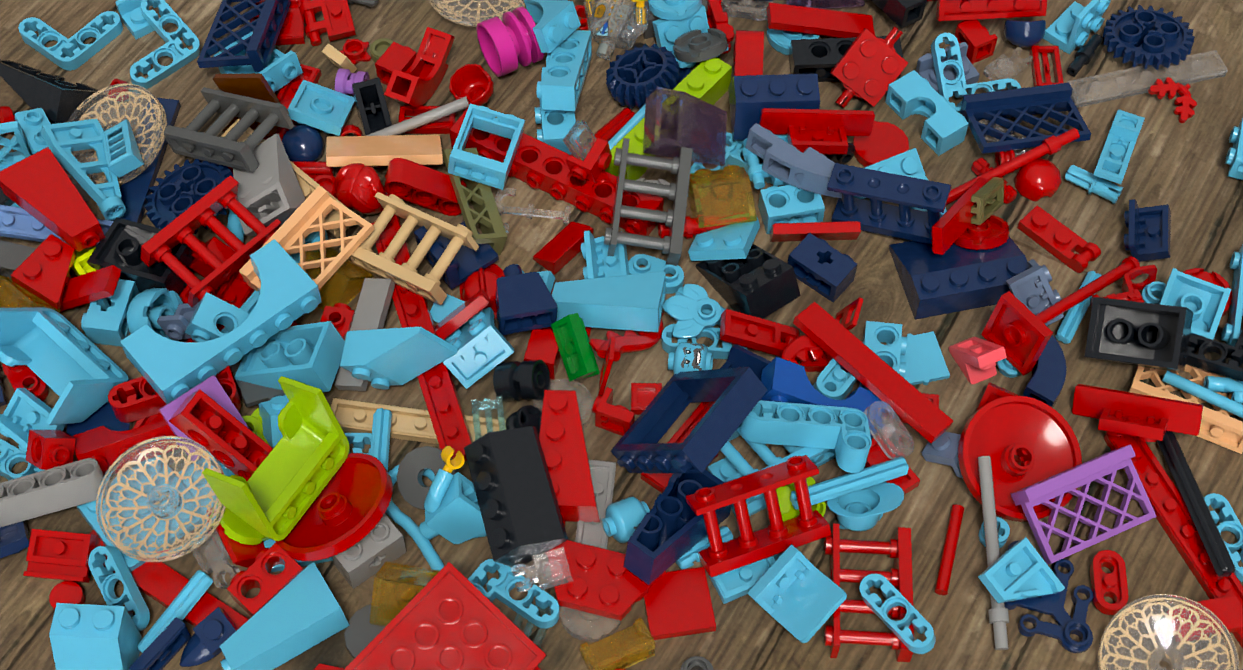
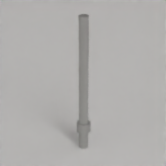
M980 456L978 457L987 566L989 567L1000 558L991 457ZM990 594L991 609L988 610L989 624H993L995 650L1009 649L1006 626L1009 623L1008 608H1005L1004 603H997Z

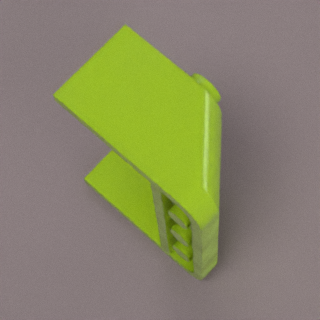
M283 376L279 378L278 382L289 400L278 415V427L283 437L248 481L238 475L226 476L208 468H205L202 472L222 505L263 536L275 541H281L287 537L345 462L349 454V441L322 390Z

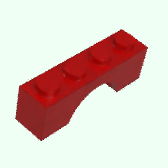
M161 413L149 423L135 429L114 431L105 426H100L72 436L76 439L74 448L78 461L93 458L98 462L104 474L118 470L128 459L144 449L164 443H180ZM162 445L156 448H161L165 451L171 445ZM154 451L146 454L148 459L156 457ZM156 451L157 456L163 454L162 452ZM142 453L135 456L129 462H138ZM145 455L142 458L141 462L147 460L145 458Z

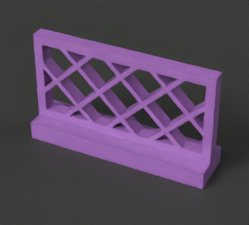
M1131 444L1114 449L1011 494L1015 505L1022 506L1047 565L1157 517L1131 458L1136 456ZM1124 468L1129 479L1126 489L1113 483L1117 470ZM1092 481L1104 485L1100 500L1087 495ZM1082 486L1081 491L1076 490V488ZM1111 489L1124 495L1120 509L1107 504ZM1068 492L1078 497L1074 512L1060 506L1064 493ZM1055 498L1054 503L1049 500ZM1131 498L1139 502L1144 513L1143 515L1135 517L1126 513ZM1085 501L1098 506L1093 521L1080 515ZM1043 504L1052 509L1047 524L1038 520L1033 508L1034 506ZM1104 510L1118 515L1112 529L1100 524ZM1058 512L1071 517L1067 533L1054 527ZM1078 521L1091 527L1088 539L1085 541L1074 536ZM1051 533L1065 538L1061 551L1053 554L1048 543ZM1071 542L1076 543V545L1070 547Z

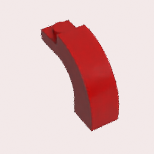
M427 27L413 63L405 72L393 69L384 95L414 107L425 104L433 96L447 71L448 65L446 60L455 37Z

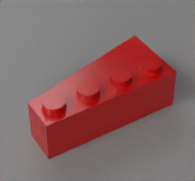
M544 390L539 440L562 519L569 522H600L576 391Z

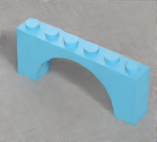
M275 239L249 255L254 272L261 281L260 295L252 313L233 331L209 341L179 342L161 336L145 324L120 341L126 357L166 404L208 377L216 376L217 373L226 367L236 364L242 356L252 349L264 345L268 338L280 330L287 329L293 321L305 313L312 312L322 302L318 285Z

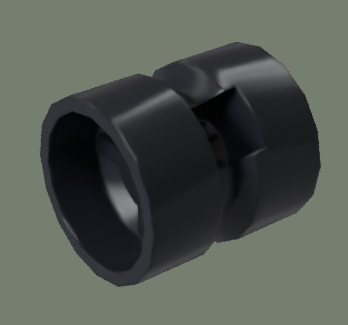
M525 360L521 363L518 361L501 362L496 366L493 375L496 396L503 402L520 401L522 399L527 401L543 400L544 390L550 389V374L547 365L542 360Z

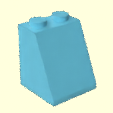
M56 603L49 633L56 670H130L129 667L139 657L140 651L137 646L143 639L125 606Z

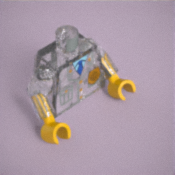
M647 0L583 1L588 31H591V37L599 44L596 52L598 57L611 60L615 48L629 50L633 47L637 38L648 27V18L651 11L644 3Z

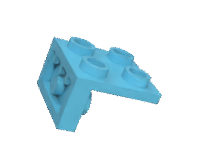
M1092 0L1086 7L1074 1L1045 30L1043 39L1054 46H1059V49L1070 55L1077 46L1080 48L1086 43L1092 31L1096 33L1104 22L1102 15L1107 10L1111 0Z
M701 5L699 11L685 19H658L652 22L657 46L659 48L665 46L667 51H672L673 55L674 42L678 37L697 29L701 30V33H708L707 29H709L704 5ZM676 59L680 68H690L697 63L683 62Z
M490 307L484 311H479L468 320L469 323L460 330L458 328L444 339L458 349L457 354L443 361V364L466 389L514 353L512 345L494 326V311Z

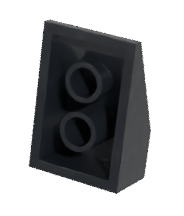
M116 217L104 235L105 238L100 241L87 261L89 266L97 270L115 265L122 270L119 279L135 281L140 293L146 289L167 288V290L175 291L180 295L187 285L163 261H156L148 267L141 260V246L162 229ZM179 243L172 249L171 253L194 273L195 271L189 267L194 260V257L191 256L193 250L186 244Z
M1093 297L1084 357L1184 372L1193 311L1187 307Z

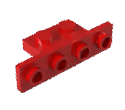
M763 108L759 125L770 130L773 134H787L788 144L795 146L802 153L811 147L822 154H847L849 146L847 136H870L875 113L874 111Z
M1077 384L1074 392L1072 413L1099 419L1098 430L1106 431L1108 435L1116 437L1131 435L1137 436L1139 440L1144 442H1156L1157 440H1163L1166 431L1199 435L1203 405Z

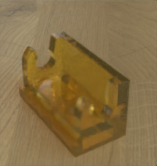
M641 618L635 620L631 627L593 644L583 643L579 648V652L588 670L626 669L655 656V641Z

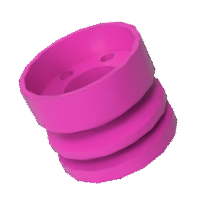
M522 6L513 9L512 12L503 13L502 21L496 16L477 23V38L488 66L497 77L516 71L518 62L524 67L530 65L531 61L535 63L543 60L544 53H541L533 31L536 24L527 9Z

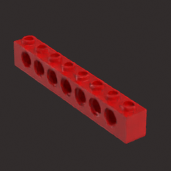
M467 109L463 112V114L459 117V119L450 129V139L452 148L455 144ZM472 128L465 148H477L479 156L504 162L511 139ZM523 133L508 176L515 177L534 189L538 188L547 192L557 200L568 202L580 211L589 212L599 217L605 223L612 224L617 176L602 170L595 183L587 179L584 181L579 180L570 173L566 161L570 154ZM623 190L622 205L663 211L664 198L658 195ZM620 217L619 227L631 234L649 236L658 222Z

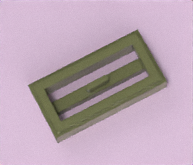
M993 177L971 196V202H976L971 207V213H976L971 217V224L981 225L1004 204V178Z

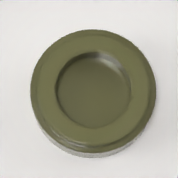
M388 38L375 40L370 46L372 60L376 63L394 41Z

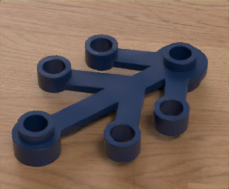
M1018 541L1012 542V543L1008 546L1007 551H1008L1014 544H1016ZM1061 559L1055 563L1052 571L1065 587L1063 591L1056 594L1039 596V598L1033 597L1016 600L1015 602H1004V605L1008 610H1013L1018 606L1052 615L1058 625L1039 621L1036 616L1026 614L1021 617L1018 623V630L1026 637H1032L1037 633L1059 639L1066 650L1073 653H1082L1088 650L1093 642L1092 631L1086 624L1088 606L1093 599V592L1085 585L1075 588L1071 595V600L1075 605L1071 619L1064 609L1068 582L1074 572V566L1069 560ZM1058 567H1065L1068 573H1061ZM1077 593L1085 594L1088 600H1081ZM1023 623H1032L1034 629L1026 628ZM1070 634L1079 636L1080 642L1071 639Z

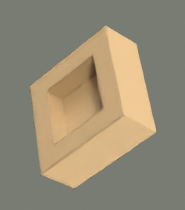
M329 43L321 51L336 67L349 69L351 73L357 70V67L347 56Z

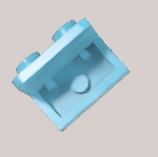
M792 544L747 593L801 643H807L847 598V594L843 589L818 570Z

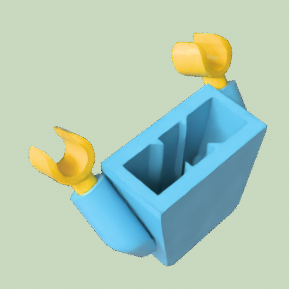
M446 446L441 452V458L445 462L443 470H438L424 500L425 521L419 526L421 534L428 540L440 534L453 544H460L472 538L485 537L487 534L473 482L459 472L454 475L451 474L453 470L459 469L464 465V456L458 451L455 458L450 460L454 449L451 446Z

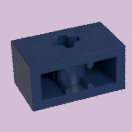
M811 233L788 256V264L793 266L796 278L833 303L854 281L857 263L850 256L842 254L831 247L824 239L817 238Z

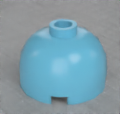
M152 288L136 295L130 302L127 311L129 332L132 334L147 324L156 333L171 339L165 334L157 320L159 316L174 315L178 305L183 304L178 293L169 291L167 288Z

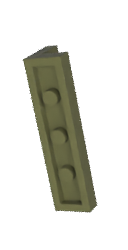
M464 148L466 152L479 155L477 148ZM444 149L443 159L447 171L452 149ZM449 174L466 227L473 232V239L477 244H489L498 255H501L508 236L490 186ZM462 179H464V182L466 183L467 188L464 187L463 185H461V180H462ZM470 201L472 202L474 210L471 209L468 205ZM478 223L480 225L482 234H478V231L476 229Z

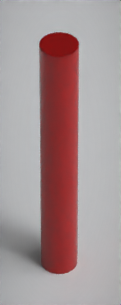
M957 504L951 507L935 587V593L938 595L948 594L964 513V507Z

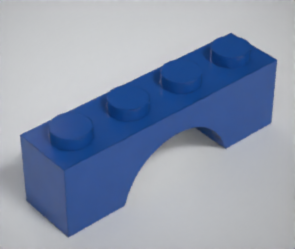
M776 356L762 369L761 382L768 391L760 400L855 408L866 414L871 438L884 429L886 404L870 390L858 387L845 399L835 400L822 395L813 387L807 377L804 366Z

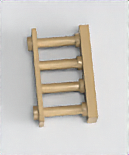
M377 192L374 197L384 209L373 224L375 230L354 251L348 260L354 265L384 279H392L395 284L442 305L447 294L440 287L441 282L439 280L462 245L477 251L479 245L472 237L473 232L461 224H458L457 227L406 205L402 199L394 194L386 196ZM394 214L406 219L384 253L380 252L379 255L373 253L372 247ZM415 226H424L428 229L407 263H402V265L396 264L394 258ZM441 235L450 239V243L429 274L426 273L424 276L418 274V266L438 236Z

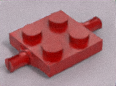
M893 27L885 39L876 37L864 28L830 73L845 88L840 97L835 101L839 106L845 109L853 96L865 100L872 107H875L888 90L889 84L894 82L909 62L897 54L893 47L903 34L898 28Z

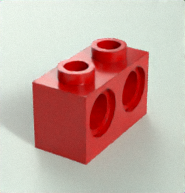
M275 543L270 548L263 549L256 556L255 562L246 571L243 570L237 573L232 578L230 586L226 589L233 600L252 617L303 571V568ZM278 564L285 565L284 570L280 574H270L273 566ZM260 588V592L256 597L246 598L249 590Z

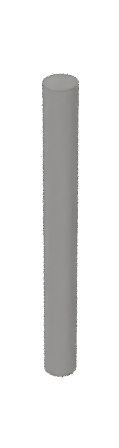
M465 96L366 136L400 135L469 107L468 99Z

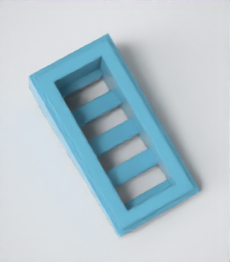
M127 119L102 133L108 168L118 178L144 165L130 122Z

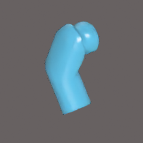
M1206 376L1204 378L1203 387L1214 392L1232 393L1231 400L1243 404V383L1228 377Z

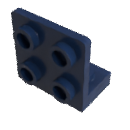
M465 221L460 223L461 225L466 227ZM424 226L414 231L417 245H419L428 231ZM439 236L424 257L432 268L450 243V239ZM478 244L479 248L477 251L463 245L461 246L441 277L451 290L466 281L467 277L473 272L478 271L480 267L485 269L499 260L498 254L489 244Z

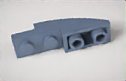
M757 123L749 129L745 148L764 160L763 171L800 189L820 195L842 198L841 193L827 190L835 162L811 147L802 153L795 146L788 144Z

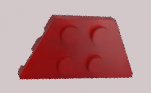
M570 540L561 543L547 552L555 597L559 606L620 621L631 611L633 604L640 601L648 593L649 587L659 577L662 578L666 571L648 585L623 567L626 555L623 553Z

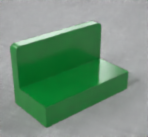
M578 313L567 315L552 323L551 327L569 382L598 375L600 371L592 347L589 344L590 341L583 320L579 317Z

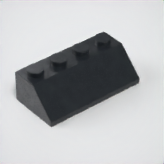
M527 426L489 432L464 447L493 561L518 569L568 540L536 427Z

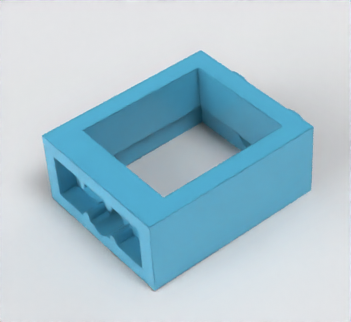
M470 103L449 157L448 173L503 190L522 138L525 120L511 114H504L485 106ZM472 128L511 139L504 162L464 151Z

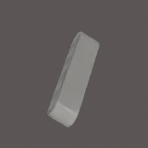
M93 458L82 459L1 482L0 528L102 498L109 483L98 462Z

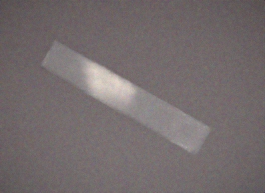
M1217 50L1187 56L1185 61L1180 60L1179 65L1170 63L1168 69L1163 65H1159V69L1156 70L1153 65H1149L1146 70L1142 65L1066 81L1065 83H1070L1073 89L1071 98L1078 108L1148 93V89L1154 85L1157 79H1161L1164 83L1165 79L1170 77L1175 83L1179 82L1182 85L1224 77L1228 69Z

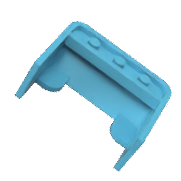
M45 307L0 308V361L11 367L26 365L60 396L45 421L48 425L74 424L85 421L108 402L109 391L114 386L128 381V375L59 312Z

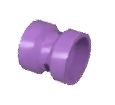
M339 68L335 78V91L354 96L352 84L369 80L368 72L358 71L351 73L349 69Z

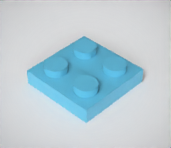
M303 79L287 110L290 119L299 124L320 129L327 134L340 136L354 107L355 100L352 96Z

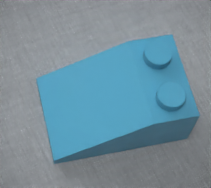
M331 321L290 326L268 338L261 347L254 348L245 354L234 378L243 382L283 390L278 382L279 378L283 376L319 388L322 392H330L341 364L345 341Z
M422 327L347 331L340 367L352 372V377L368 380L371 382L372 387L386 390L389 389V386L403 385L457 354L458 348Z

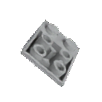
M276 133L253 149V155L259 163V166L253 173L233 168V177L239 182L237 200L266 227L276 219L280 220L282 225L306 200L281 138ZM239 218L245 235L257 236V234Z

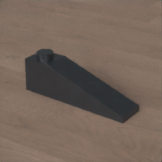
M0 60V76L32 109L42 108L50 124L79 121L94 104L105 98V92L82 83H76L75 85L64 81V77L41 73L39 69L15 61Z

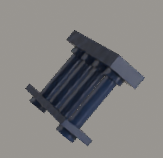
M835 163L827 190L841 193L842 198H838L832 222L858 221L862 231L932 245V226L943 216L940 212L944 213L951 185ZM854 196H860V197L870 198V201H869V200H864V199H859V198H854ZM882 201L895 203L899 206L884 204ZM911 207L926 209L927 212L911 209Z

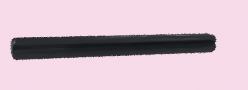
M1166 431L1163 440H1157V443L1216 575L1219 577H1229L1235 572L1236 567L1174 432Z

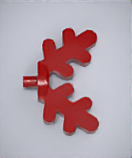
M1167 77L1164 83L1161 79H1157L1154 85L1148 89V93L1151 95L1157 94L1158 99H1163L1166 93H1168L1169 99H1173L1176 92L1181 96L1174 100V104L1180 106L1176 107L1173 111L1175 115H1179L1178 120L1180 123H1185L1188 118H1192L1195 114V111L1192 109L1196 107L1197 102L1191 98L1192 94L1188 90L1191 88L1189 84L1184 86L1179 82L1175 83L1172 78Z

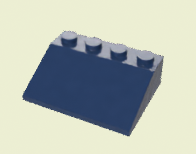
M1010 236L1003 245L986 250L966 249L953 243L943 255L934 254L931 244L916 241L889 245L891 256L915 320L996 305L1001 295L1010 291L1006 280L1030 268L1025 255Z

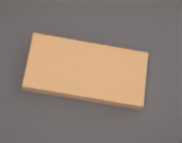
M440 134L331 136L326 139V166L344 167L353 163H362L366 166H388L389 161L394 158H404L421 165L443 164Z

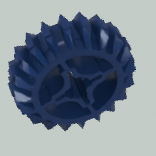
M645 43L643 47L637 48L634 46V49L630 51L625 49L623 55H616V61L610 62V68L606 70V84L611 96L621 106L628 105L632 109L637 105L641 108L661 87L669 94L677 86V83L680 82V67L672 51H667L665 46L659 48L657 44H653L651 47H648Z

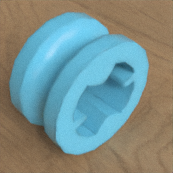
M996 517L999 548H1001L1009 537L1010 527L1004 519ZM983 521L979 530V540L986 547Z

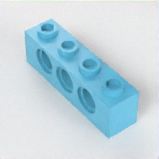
M575 30L551 53H547L546 67L542 68L541 81L537 82L536 89L537 98H541L542 109L576 111L592 57L591 31Z

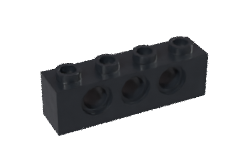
M880 36L878 38L885 39L886 36ZM857 37L791 40L789 51L791 74H818V82L839 81L830 72ZM899 37L893 47L897 54L903 58Z

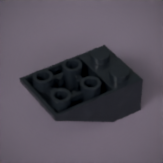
M752 244L746 259L706 260L696 264L698 271L729 306L737 312L764 319L801 296L793 266Z

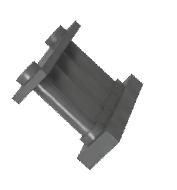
M203 87L201 93L208 103L186 128L168 125L161 133L176 154L253 173L259 166L258 161L253 155V149L274 126L292 129L294 124L289 117L287 108L280 103ZM216 112L221 113L219 118L205 133L198 132ZM234 117L241 118L225 137H217ZM254 121L261 123L244 142L237 141Z
M624 138L621 149L616 148L613 165L619 167L611 227H606L604 245H609L608 256H614L617 243L662 250V253L667 254L666 264L677 266L682 254L693 148L681 147L678 157L666 159L628 153L630 139ZM626 164L671 171V174H675V183L663 185L625 179ZM623 190L668 197V200L673 201L672 210L667 209V212L622 205ZM620 217L665 223L666 227H670L669 236L658 238L618 232Z

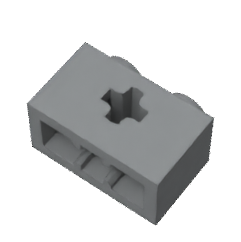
M384 514L378 524L362 540L349 549L332 556L335 567L354 589L405 554L406 548L403 535L387 515Z

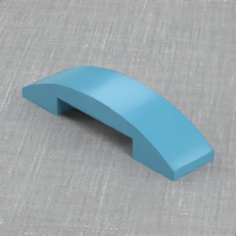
M1119 109L1117 110L1095 168L1094 176L1118 184L1122 183L1145 118Z

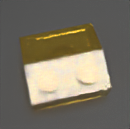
M730 165L722 170L714 171L699 169L695 173L690 174L688 189L689 207L699 228L757 221L750 179L744 167Z

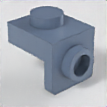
M188 303L179 304L174 315L159 316L157 323L172 340L190 339L191 336L184 332L198 303L194 307H191Z
M944 432L932 444L928 441L922 451L925 461L952 466L956 476L963 478L958 460L961 434Z

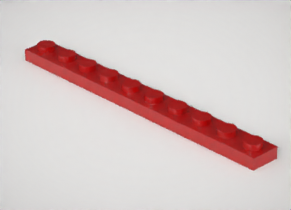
M395 214L375 243L378 254L380 252L384 253L402 226L399 217ZM407 240L394 258L396 264L402 265V263H407L411 257ZM395 284L392 298L401 327H422L436 335L435 325L426 298ZM441 362L417 377L439 447L444 449L446 446H451L454 449L452 459L460 451L465 461H467L464 447L471 444L473 440L450 370Z

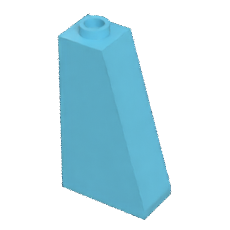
M659 271L555 282L551 295L558 307L556 321L567 315L578 313L585 327L659 332L663 313L662 304L666 299V272Z
M314 562L301 571L220 645L225 659L220 661L224 670H274L350 626Z

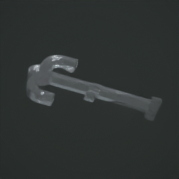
M503 188V190H499L496 194L495 202L500 216L512 214L526 216V219H532V217L563 219V224H569L571 206H565V212L534 209V204L528 203V208L504 206L501 203L504 196H515L516 188ZM509 222L504 223L505 231L509 233Z

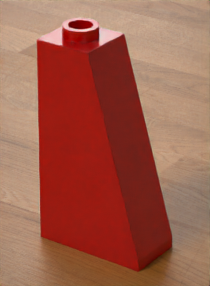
M49 147L0 171V188L3 193L78 252L95 246L100 240L105 238L99 221Z

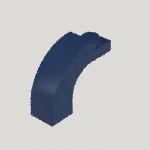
M1053 335L1050 337L1032 369V378L1023 393V396L1040 400L1052 408L1058 400L1066 378L1064 353Z

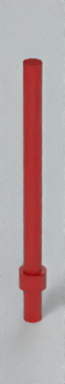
M1072 128L1057 137L1052 135L1042 140L1041 145L952 189L946 205L959 199L979 178L989 179V181L993 177L1001 178L1046 154L1052 155L1060 151L1062 146L1080 138L1078 130Z

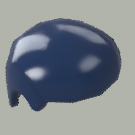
M1006 20L1004 25L1006 39L1019 47H1031L1039 43L1043 39L1046 30L1045 20Z
M305 124L296 125L289 129L282 138L283 146L290 161H315L323 155L325 143L321 134L314 127Z

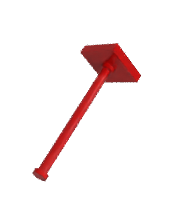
M1129 256L1122 261L1121 265L1036 315L1008 291L1001 295L981 335L989 342L1004 346L1006 359L1024 376L1032 371L1053 334V331L1045 323L1124 277L1125 273L1131 269L1140 267V263L1135 257Z

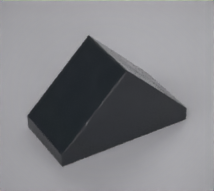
M377 77L353 83L352 89L356 110L365 136L391 126L392 123L380 78Z

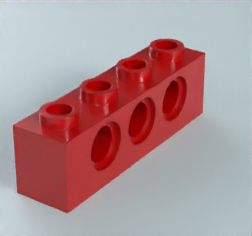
M200 389L189 395L169 420L170 423L235 475L243 477L246 481H248L273 449Z

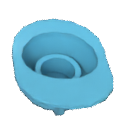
M883 482L827 500V506L837 515L840 529L866 531L877 524L882 518L883 513L892 511L901 505L904 500V491L894 483Z

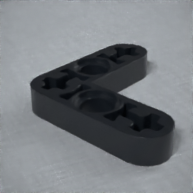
M1243 330L1235 347L1190 333L1186 358L1187 365L1243 381V368L1238 367L1243 363ZM1208 352H1216L1221 358L1209 360L1204 355ZM1227 358H1231L1229 359V364H1226Z

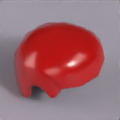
M466 64L457 69L451 76L449 88L456 100L466 96L469 104L482 106L493 95L494 82L481 65Z
M1038 158L1020 167L1014 178L1015 188L1023 197L1036 202L1044 196L1051 198L1057 192L1062 180L1060 171L1054 163L1047 159Z

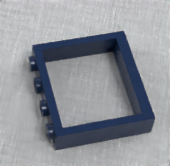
M750 367L688 371L674 374L617 442L611 452L618 459V465L625 467L629 473H702L768 390ZM716 401L683 443H658L690 403Z

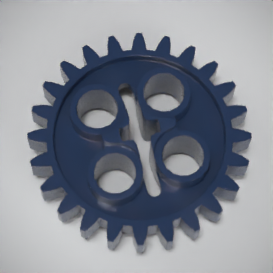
M1138 5L1137 10L1129 6L1127 7V12L1118 10L1117 15L1111 14L1110 20L1106 21L1102 38H1104L1103 45L1108 46L1107 51L1114 52V58L1123 57L1122 63L1132 61L1133 67L1143 64V68L1146 70L1149 65H1153L1158 70L1159 65H1163L1168 69L1170 63L1179 65L1180 60L1185 61L1187 55L1191 54L1195 36H1192L1193 29H1188L1189 22L1182 23V16L1174 18L1173 11L1166 14L1163 13L1164 9L1162 7L1155 11L1152 6H1149L1148 10H1144L1141 5Z
M187 159L182 167L175 164L173 172L165 170L166 177L164 179H156L159 184L158 186L149 188L152 194L145 197L148 201L144 205L148 211L146 215L156 228L163 229L230 175L233 177V173L227 166L208 161L202 162L200 159H195L191 164ZM222 208L219 212H217L216 216H218L219 214L226 215L227 212L225 208Z

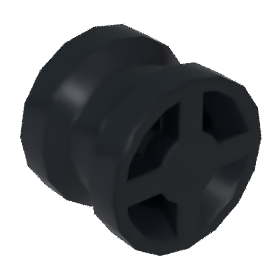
M526 405L509 415L506 419V430L534 426L539 434L542 412L537 407Z

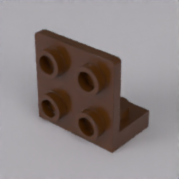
M260 73L215 74L213 77V81L219 90L223 92L280 103L266 79ZM234 117V119L223 129V132H225L238 119V117ZM254 121L250 128L255 130L261 123ZM274 126L265 137H271L276 134L279 127Z

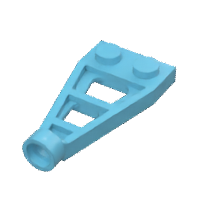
M98 119L43 125L41 135L59 163L97 203L106 220H115L116 217L120 218L126 212V207L121 199L122 195L117 175L110 171L107 165L102 136L104 130ZM94 149L98 161L80 163L71 152ZM104 172L107 183L94 184L87 174Z

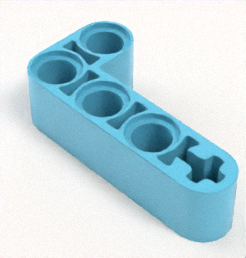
M760 400L741 423L740 428L741 436L753 443L835 449L838 466L849 473H858L864 469L872 443L866 414L859 409Z

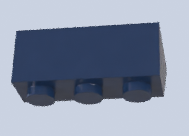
M818 74L733 76L728 87L733 141H743L748 138L749 129L755 123L759 124L763 108L819 109Z

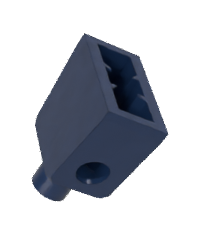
M517 264L507 266L503 270L504 277L496 280L495 298L499 332L502 335L551 327V324L556 322L558 307L540 274L537 272L522 274L521 267Z

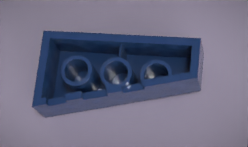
M706 469L702 473H674L664 492L660 493L655 500L651 511L645 515L628 540L623 567L646 584H651L707 535L703 514L697 516L686 502L685 496L694 494L698 489L714 487L725 482ZM732 504L715 510L718 524L730 515Z

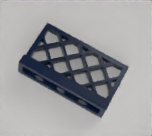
M222 0L197 60L199 68L252 65L254 72H260L268 66L291 1L265 0L261 4L256 5L255 3L261 0ZM232 2H240L233 7L230 6ZM249 7L251 8L249 11L243 13L242 15L239 14L243 10ZM257 15H260L259 18H257L256 20L252 21L251 23L249 22L250 19L254 18ZM231 17H235V19L231 20L230 22L226 24L223 23ZM242 24L244 25V27L240 28L239 30L235 32L232 31ZM250 32H253V34L250 37L244 40L242 39V37H244L245 35L249 34ZM228 34V36L223 38L222 40L218 42L216 41V39H218L219 37ZM235 41L238 43L229 49L225 48ZM246 50L245 55L234 56L240 53L241 51ZM218 51L221 52V54L217 55L216 57H210Z
M1069 82L963 95L960 114L969 123L968 126L982 154L1037 147L1042 144V140L1052 136L1039 133L1038 130L1040 128L1053 133L1057 137L1068 131L1064 129L1066 125L1072 126L1079 130L1080 138L1072 142L1090 140L1091 137L1090 130L1071 98L1073 89ZM1067 110L1069 112L1068 115L1060 113L1061 111ZM1043 114L1041 119L1033 115ZM1013 117L1017 118L1014 122H1012V121H1010V120H1008V119H1005V118H1013ZM1050 117L1062 123L1057 126L1046 120ZM1023 120L1027 123L1035 125V127L1033 129H1029L1027 127L1020 125V123ZM990 121L988 125L982 124L980 122ZM995 124H998L1008 130L1004 133L993 127ZM1017 132L1026 136V138L1018 139L1011 136V134ZM989 135L1000 141L987 143L985 137Z

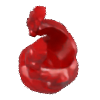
M353 163L341 168L334 181L337 200L347 208L355 209L362 214L370 215L382 212L384 208L374 196L377 192L386 196L390 194L385 191L378 174L374 170L381 168V166H366L362 163Z

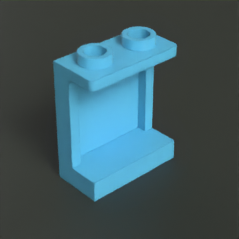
M250 32L249 34L245 35L244 37H242V39L244 40L250 37L253 34V32ZM235 41L225 48L229 49L238 43ZM275 47L268 66L260 72H254L252 65L218 67L221 74L260 73L264 76L274 93L303 73L295 52L291 50L284 54ZM243 50L234 56L245 55L246 50ZM219 51L213 56L216 57L217 55L221 54V52Z

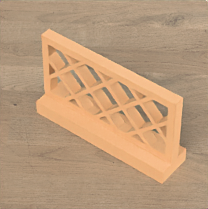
M318 186L263 246L275 239L289 255L300 253V263L297 264L305 272L306 269L321 267V274L317 278L312 279L320 290L375 228L371 223L331 198L325 189ZM333 209L339 212L340 220L325 223V217ZM353 225L362 227L357 235L346 237L345 227ZM340 228L341 238L325 240V230ZM320 231L319 242L305 244V239L311 233ZM341 246V252L336 257L326 258V248ZM320 249V260L306 262V251ZM249 259L239 272L248 286L255 291H260L261 281L255 274L251 259Z
M1185 365V372L1190 373L1193 379L1189 380L1203 386L1206 376L1225 377L1194 366ZM1142 366L1137 367L1128 391L1130 393L1196 404L1206 402L1174 386L1165 385L1159 376L1165 375L1167 370ZM1170 371V372H1173V373L1179 375V373H1178L1177 371ZM1150 378L1156 387L1141 382L1140 380ZM1180 390L1186 399L1170 392ZM1216 392L1229 399L1232 397V393ZM1215 405L1212 406L1216 411L1203 406L1200 432L1197 437L1242 454L1243 422L1230 417V415L1234 414Z

